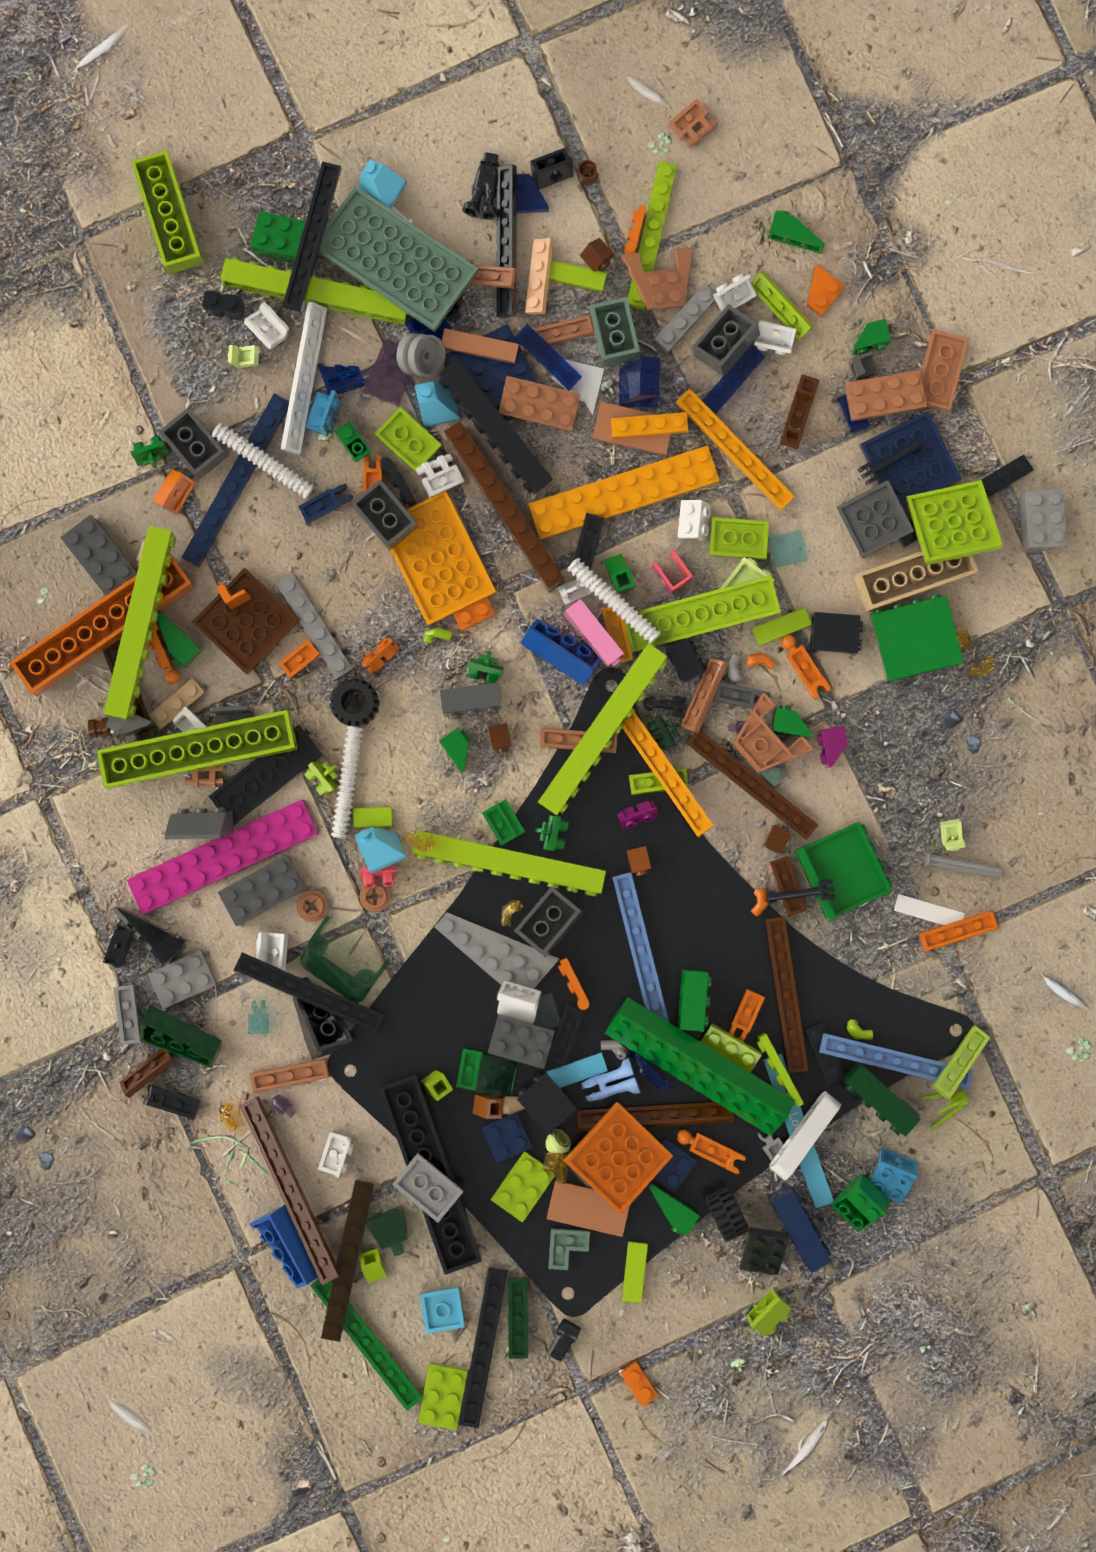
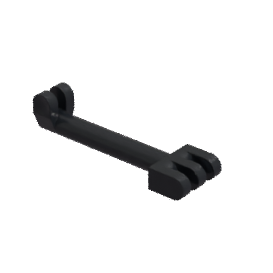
M915 440L909 443V446L872 467L868 462L857 470L859 473L865 469L867 470L861 477L863 479L868 476L871 477V479L865 482L868 486L879 479L876 473L912 452L917 454L922 450L921 446Z
M820 880V887L779 893L771 890L768 891L769 903H774L777 900L821 895L822 901L835 899V894L827 895V892L834 891V887L825 886V884H832L833 880Z

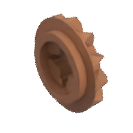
M375 881L376 887L374 888L377 894L383 895V897L377 899V905H375L373 899L367 898V896L373 895L374 888L367 889L364 885L360 891L362 906L371 912L384 910L390 902L391 895L388 887L383 886V883Z
M317 891L305 892L297 901V912L306 921L314 922L320 920L325 916L328 909L327 900L323 894ZM306 900L311 903L318 900L316 907L319 911L311 910L307 913L309 905Z

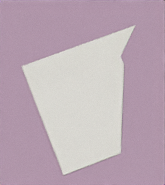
M556 358L551 379L567 391L579 393V400L585 402L593 415L604 369Z

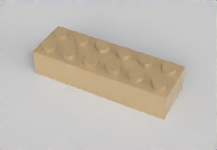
M921 551L858 573L854 577V581L865 611L868 613L972 577L979 571L973 555L926 565Z

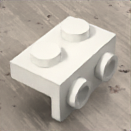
M741 273L732 279L733 283L730 285L724 283L716 288L718 292L713 294V297L721 312L728 304L737 308L757 296L749 281V278H751L749 274L743 276Z
M265 302L260 305L258 311L245 318L244 321L245 325L269 350L284 341L289 332L286 322L281 320Z
M759 320L760 336L754 341L757 349L762 351H768V349L776 350L775 353L780 355L791 354L796 328Z
M681 500L677 538L706 541L709 533L710 504L703 500Z
M259 932L256 942V958L285 971L289 934Z
M330 1131L318 1170L333 1174L337 1178L341 1174L345 1175L348 1163L345 1161L347 1155L351 1156L354 1144L351 1143L353 1138Z

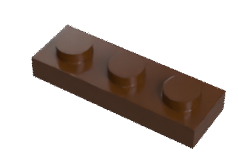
M789 856L769 862L779 892L800 890ZM803 897L782 900L788 917L807 911Z
M161 1049L121 1080L119 1083L124 1095L130 1098L175 1063L172 1054Z

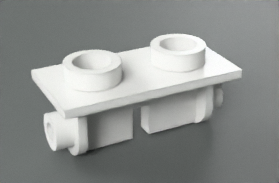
M580 579L557 587L565 605L594 593L590 591L589 587L586 588V584H582Z

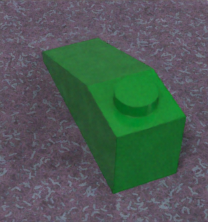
M775 211L768 239L815 253H822L825 244L804 224L787 211Z
M157 610V620L168 650L173 655L172 660L178 666L183 664L185 667H188L202 650L163 613Z
M650 1182L648 1186L670 1225L673 1226L672 1230L679 1235L683 1233L688 1236L700 1217L699 1213L653 1182Z

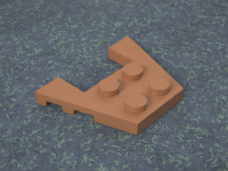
M692 248L676 249L673 251L676 269L643 272L640 253L623 254L621 256L623 263H626L629 269L630 277L634 279L638 287L637 291L647 311L685 306Z
M765 693L758 699L733 742L735 748L757 773L811 752L814 749L803 736L789 748L780 741L761 719L776 706Z

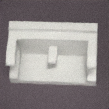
M184 707L172 720L173 724L182 732L207 727L187 707Z

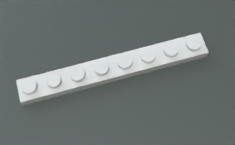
M309 302L307 305L281 450L294 455H300L327 313V308L314 302Z

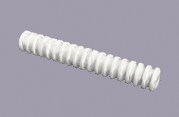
M222 422L216 426L212 437H217L218 441H223L222 444H227L228 448L232 447L233 451H238L237 454H242L243 458L247 457L249 462L252 461L253 465L257 464L259 469L263 468V471H267L268 475L272 474L274 479L278 478V481H282L284 486L288 485V488H292L293 492L297 491L299 496L303 495L304 499L308 498L314 489V484L310 485L308 480L304 481V478H300L299 474L295 475L293 470L290 471L288 467L285 468L283 463L279 464V461H275L274 457L270 458L268 453L264 454V451H260L258 446L254 447L253 443L250 444L248 443L249 440H244L243 436L239 437L238 433H233L234 430H229V427L223 426Z
M576 558L567 571H571L573 576L576 575V579H580L582 584L585 583V587H589L590 591L595 593V596L598 595L599 600L602 599L604 604L607 603L608 608L611 607L613 612L616 611L617 616L620 615L622 620H626V624L629 623L631 625L630 628H634L635 632L638 631L640 633L639 636H643L644 640L647 639L648 643L652 644L661 631H657L655 626L652 627V623H648L646 618H642V614L639 615L637 610H633L634 607H630L629 602L626 603L624 598L621 599L620 594L617 595L615 590L612 591L611 586L608 587L606 582H602V578L599 579L597 574H593V570H589V566H585L584 562H580V558Z
M347 726L346 728L348 729V732H346L347 738H345L346 744H344L346 748L343 750V753H345L342 756L344 762H341L343 768L340 769L342 774H340L341 780H339L340 785L337 792L339 796L336 798L338 803L335 804L337 809H335L336 815L333 817L335 818V821H333L334 827H332L334 831L331 833V836L335 838H348L346 834L349 832L347 827L350 826L348 820L351 819L349 814H351L350 808H352L351 802H353L352 797L354 796L352 792L355 790L353 785L356 784L354 779L357 778L355 773L358 771L356 770V767H358L357 761H359L358 755H360L358 751L361 749L359 744L362 743L360 737H363L361 732L364 730L358 726Z

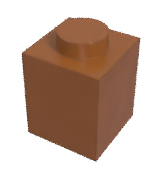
M646 846L627 850L631 873L636 872V876L648 874L647 870L651 869Z
M475 1094L473 1114L485 1119H502L504 1099L492 1094Z

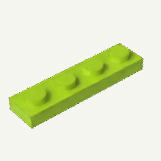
M764 271L760 272L751 282L756 294L783 324L796 328L795 337L798 340H801L814 327Z
M975 1025L972 1026L932 1088L946 1099H950L990 1037Z
M763 1033L757 1036L759 1039L757 1045L762 1053L766 1052L769 1058L766 1061L770 1069H775L778 1074L775 1077L780 1087L784 1086L787 1091L786 1095L795 1100L794 1106L799 1107L803 1105L801 1097L767 1034Z

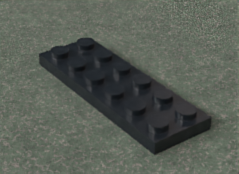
M300 725L294 728L298 750L256 758L208 796L217 808L225 807L226 811L232 810L233 826L308 768L311 762H315L323 756L322 752Z

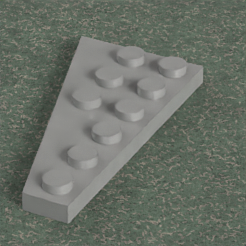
M448 912L435 925V928L501 985L504 981L534 989L560 959L550 954L545 958L533 947Z

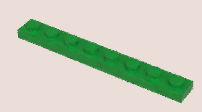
M318 1278L310 1286L325 1306L328 1307L333 1280L322 1285ZM349 1302L343 1329L406 1411H408L422 1399L421 1394Z

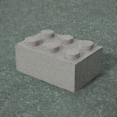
M1063 489L1025 491L1019 496L1023 552L1058 551L1067 546Z

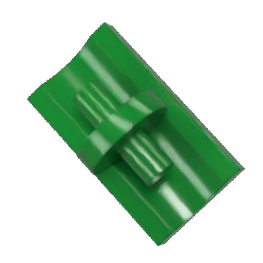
M158 435L151 437L150 445L145 446L143 442L133 444L131 455L135 459L137 466L151 464L153 468H156L157 461L170 455L167 446Z
M488 651L487 655L479 654V660L471 658L467 666L469 668V678L479 679L480 673L483 671L488 673L486 678L488 683H496L499 676L502 675L504 667L495 665L498 659L491 657L492 651Z
M549 815L548 822L542 823V829L536 828L535 832L541 833L539 840L544 841V850L555 851L564 849L565 840L559 839L557 836L558 831H567L569 823L562 820L559 816Z

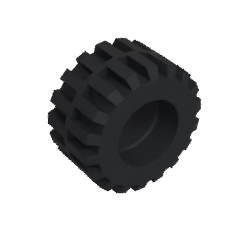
M352 677V679H344V682H339L338 686L333 688V694L330 695V708L333 715L341 723L348 726L362 727V725H367L369 721L374 720L376 713L378 714L380 702L377 692L370 683L364 679ZM352 692H360L366 699L365 707L359 713H349L344 708L346 696Z
M726 1186L705 1196L707 1206L726 1242L749 1232L748 1224L730 1188Z

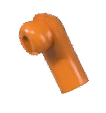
M764 653L751 654L746 661V664L751 668H754L756 664H763L771 669L776 663Z
M761 887L756 888L754 891V895L757 897V904L751 912L756 917L768 906V893Z

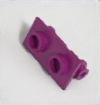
M648 800L636 805L638 812L634 811L633 806L621 810L617 816L622 829H630L639 823L650 822L658 817L654 802H649Z

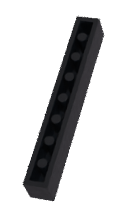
M454 360L438 373V383L441 387L451 392L450 397L456 405L460 403L464 408L462 410L464 415L469 420L473 419L476 423L474 425L476 430L481 435L483 433L488 438L486 441L493 450L496 448L499 451V458L504 464L508 463L512 467L510 471L516 479L521 478L524 482L523 487L529 494L533 493L535 496L552 482L553 478L457 360Z

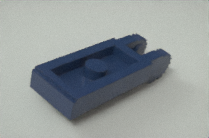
M342 484L334 489H329L299 505L298 508L306 523L309 524L353 500L352 494L346 495L339 500L335 496L348 489L347 485Z

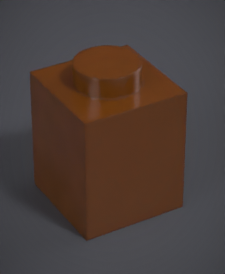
M600 238L588 243L580 254V257L593 272L600 269L605 270L611 264L610 260L614 256V253Z
M507 723L488 727L493 751L497 750V753L508 752V748L512 747Z
M780 823L777 826L772 825L762 846L782 854L791 836V832L788 831V827Z

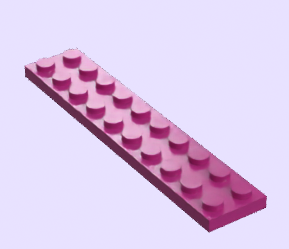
M300 800L234 830V834L212 840L127 879V882L141 914L145 915L319 834L304 801Z

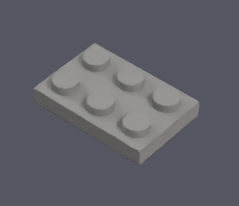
M202 949L147 974L163 1009L217 985Z
M419 1153L416 1154L392 1184L436 1222L442 1219L464 1191Z

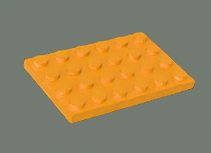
M446 491L407 509L408 513L417 522L418 528L395 546L391 552L428 626L496 593Z

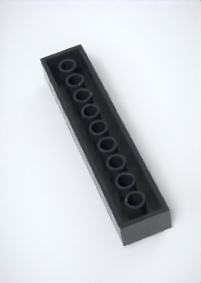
M418 1073L381 1085L379 1090L406 1167L416 1154L419 1153L457 1185ZM461 1195L439 1222H436L422 1210L444 1275L482 1262L483 1257Z

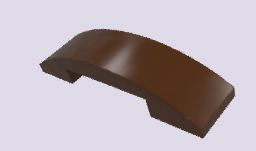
M801 375L780 441L781 445L798 450L820 381L819 379Z

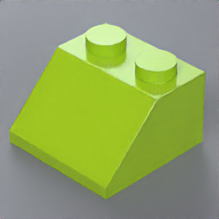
M772 1288L746 1315V1318L753 1329L763 1337H766L767 1334L771 1335L777 1329L776 1325L781 1320L784 1321L789 1317L792 1308Z

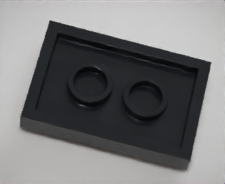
M750 1227L739 1263V1270L778 1275L789 1242V1233Z

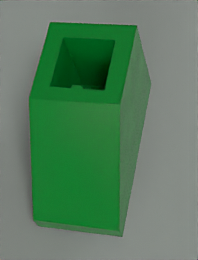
M886 319L867 323L851 350L852 355L858 354L859 356L870 350L876 349V351H881L887 348L891 342V336Z
M348 421L334 431L336 437L355 463L371 453V450L351 421Z
M622 554L604 559V564L616 594H623L634 590L635 583Z

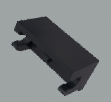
M118 924L115 926L103 963L111 964L116 968L123 966L135 930Z

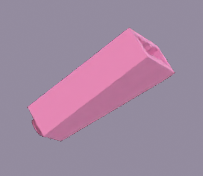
M581 599L565 611V618L607 667L611 664L614 667L623 660L621 658L624 654Z

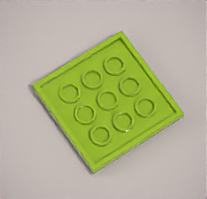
M982 480L906 497L926 565L1002 549L1003 543Z

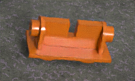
M391 638L382 639L373 652H369L364 656V661L361 664L365 667L369 665L367 670L371 674L377 673L385 665L381 659L383 656L389 661L398 652L399 647L395 643L391 645L393 642Z

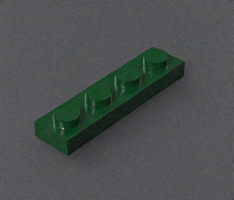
M508 1277L509 1359H528V1277Z

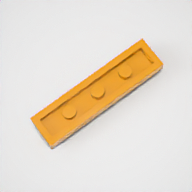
M687 412L611 418L612 439L688 433Z

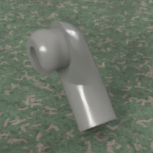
M732 654L726 672L732 682L739 683L743 679V675L740 674L737 668L741 657Z
M616 1040L601 1041V1050H612L617 1058L621 1060L626 1058L627 1049L623 1044Z

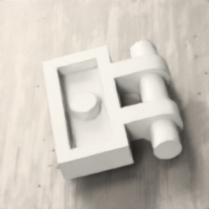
M450 454L440 455L436 457V460L422 463V466L416 468L418 475L423 473L427 475L426 478L422 479V483L430 498L464 482L457 465L449 467L448 462L453 460ZM440 466L442 471L434 474L432 469Z

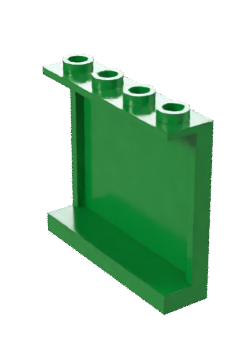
M941 594L930 596V600L926 601L916 599L906 606L903 603L892 606V609L886 611L884 608L874 610V614L870 615L885 670L886 683L960 665L964 662L947 595L941 597Z
M860 822L851 824L794 851L811 888L820 887V880H833L832 884H825V886L834 887V891L827 892V895L835 894V899L822 901L821 895H815L826 921L835 919L845 912L892 892V882L888 876L885 877L882 871L884 870V865L880 859L877 860L874 854L876 848L872 841H868L866 836L868 831L865 825L860 824Z

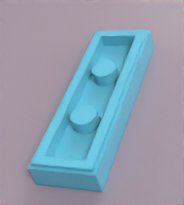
M600 1052L565 1066L549 1070L547 1073L562 1088L608 1070Z

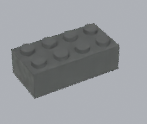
M91 514L60 537L105 596L137 575L133 565L98 520Z
M284 855L217 893L235 926H241L306 890L307 887L290 856Z

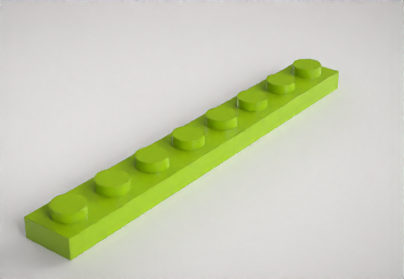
M663 161L658 163L638 251L643 272H652L654 270L677 169L676 164ZM632 278L628 295L629 307L645 310V305L637 291L638 287Z

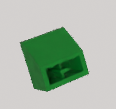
M861 1174L846 1185L831 1203V1206L859 1232L886 1215L890 1200L864 1174Z

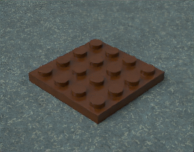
M244 568L226 587L231 591L232 595L245 589L252 599L231 609L225 604L219 593L192 623L248 675L300 622V619Z

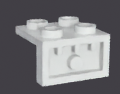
M504 981L497 996V1000H499L497 1013L533 1024L541 991Z

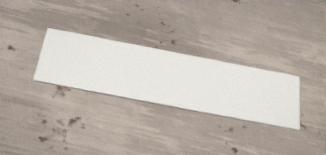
M898 894L894 911L942 925L962 920L965 914Z

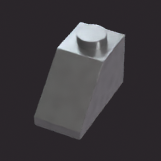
M134 715L130 721L110 717L105 727L111 729L109 733L120 737L121 734L129 736L151 728L154 723Z

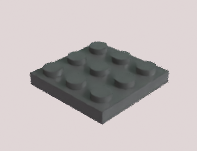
M888 480L836 507L862 558L914 532Z

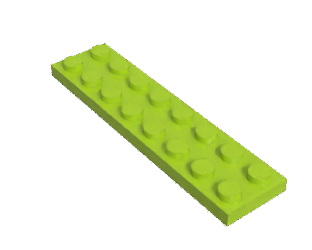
M771 575L638 611L639 615H643V619L646 618L648 623H652V627L655 626L657 631H661L656 640L650 644L653 647L781 613ZM624 620L631 651L643 650L649 641L647 639L644 640L643 636H639L640 633L638 631L635 632L634 628H630L631 625L629 623L626 624V620Z

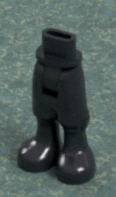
M485 152L483 159L480 160L474 184L471 187L472 199L463 204L462 211L466 215L478 218L481 198L485 195L484 205L480 214L481 218L485 220L497 218L498 211L493 206V202L497 196L499 155Z

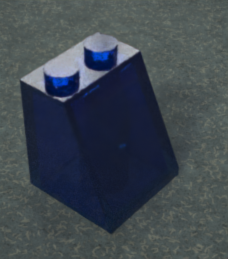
M639 357L619 369V406L657 407L659 399L660 357Z

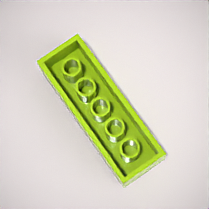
M165 150L132 160L131 164L163 266L168 275L204 264L168 151Z

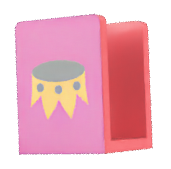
M675 550L671 551L670 557L685 577L684 580L675 586H672L656 562L652 565L653 571L670 595L689 583L693 578Z

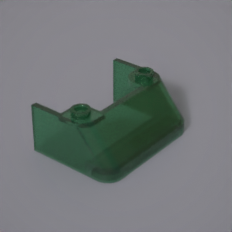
M327 915L306 945L300 957V964L304 969L347 999L360 1003L365 1000L393 959L388 957L377 973L370 969H362L355 978L323 956L328 948V941L321 934L333 919V916Z

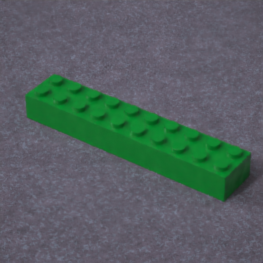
M627 997L614 1015L605 1031V1034L612 1039L620 1042L628 1049L641 1055L646 1060L770 1136L782 1125L791 1112L795 1102L794 1099Z

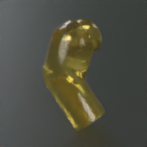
M986 656L979 666L969 667V676L988 675L995 665L994 657Z
M511 900L503 906L501 914L502 925H510L511 914L522 909L520 901Z
M225 1102L219 1108L220 1121L233 1132L239 1124L231 1118L232 1104Z

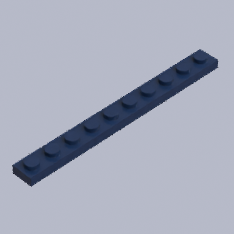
M275 393L273 394L249 436L248 443H253L254 447L258 446L260 451L263 450L265 452L288 411V400ZM242 454L238 456L181 558L197 567L201 566L257 464L253 465V462H249L247 457L243 458Z

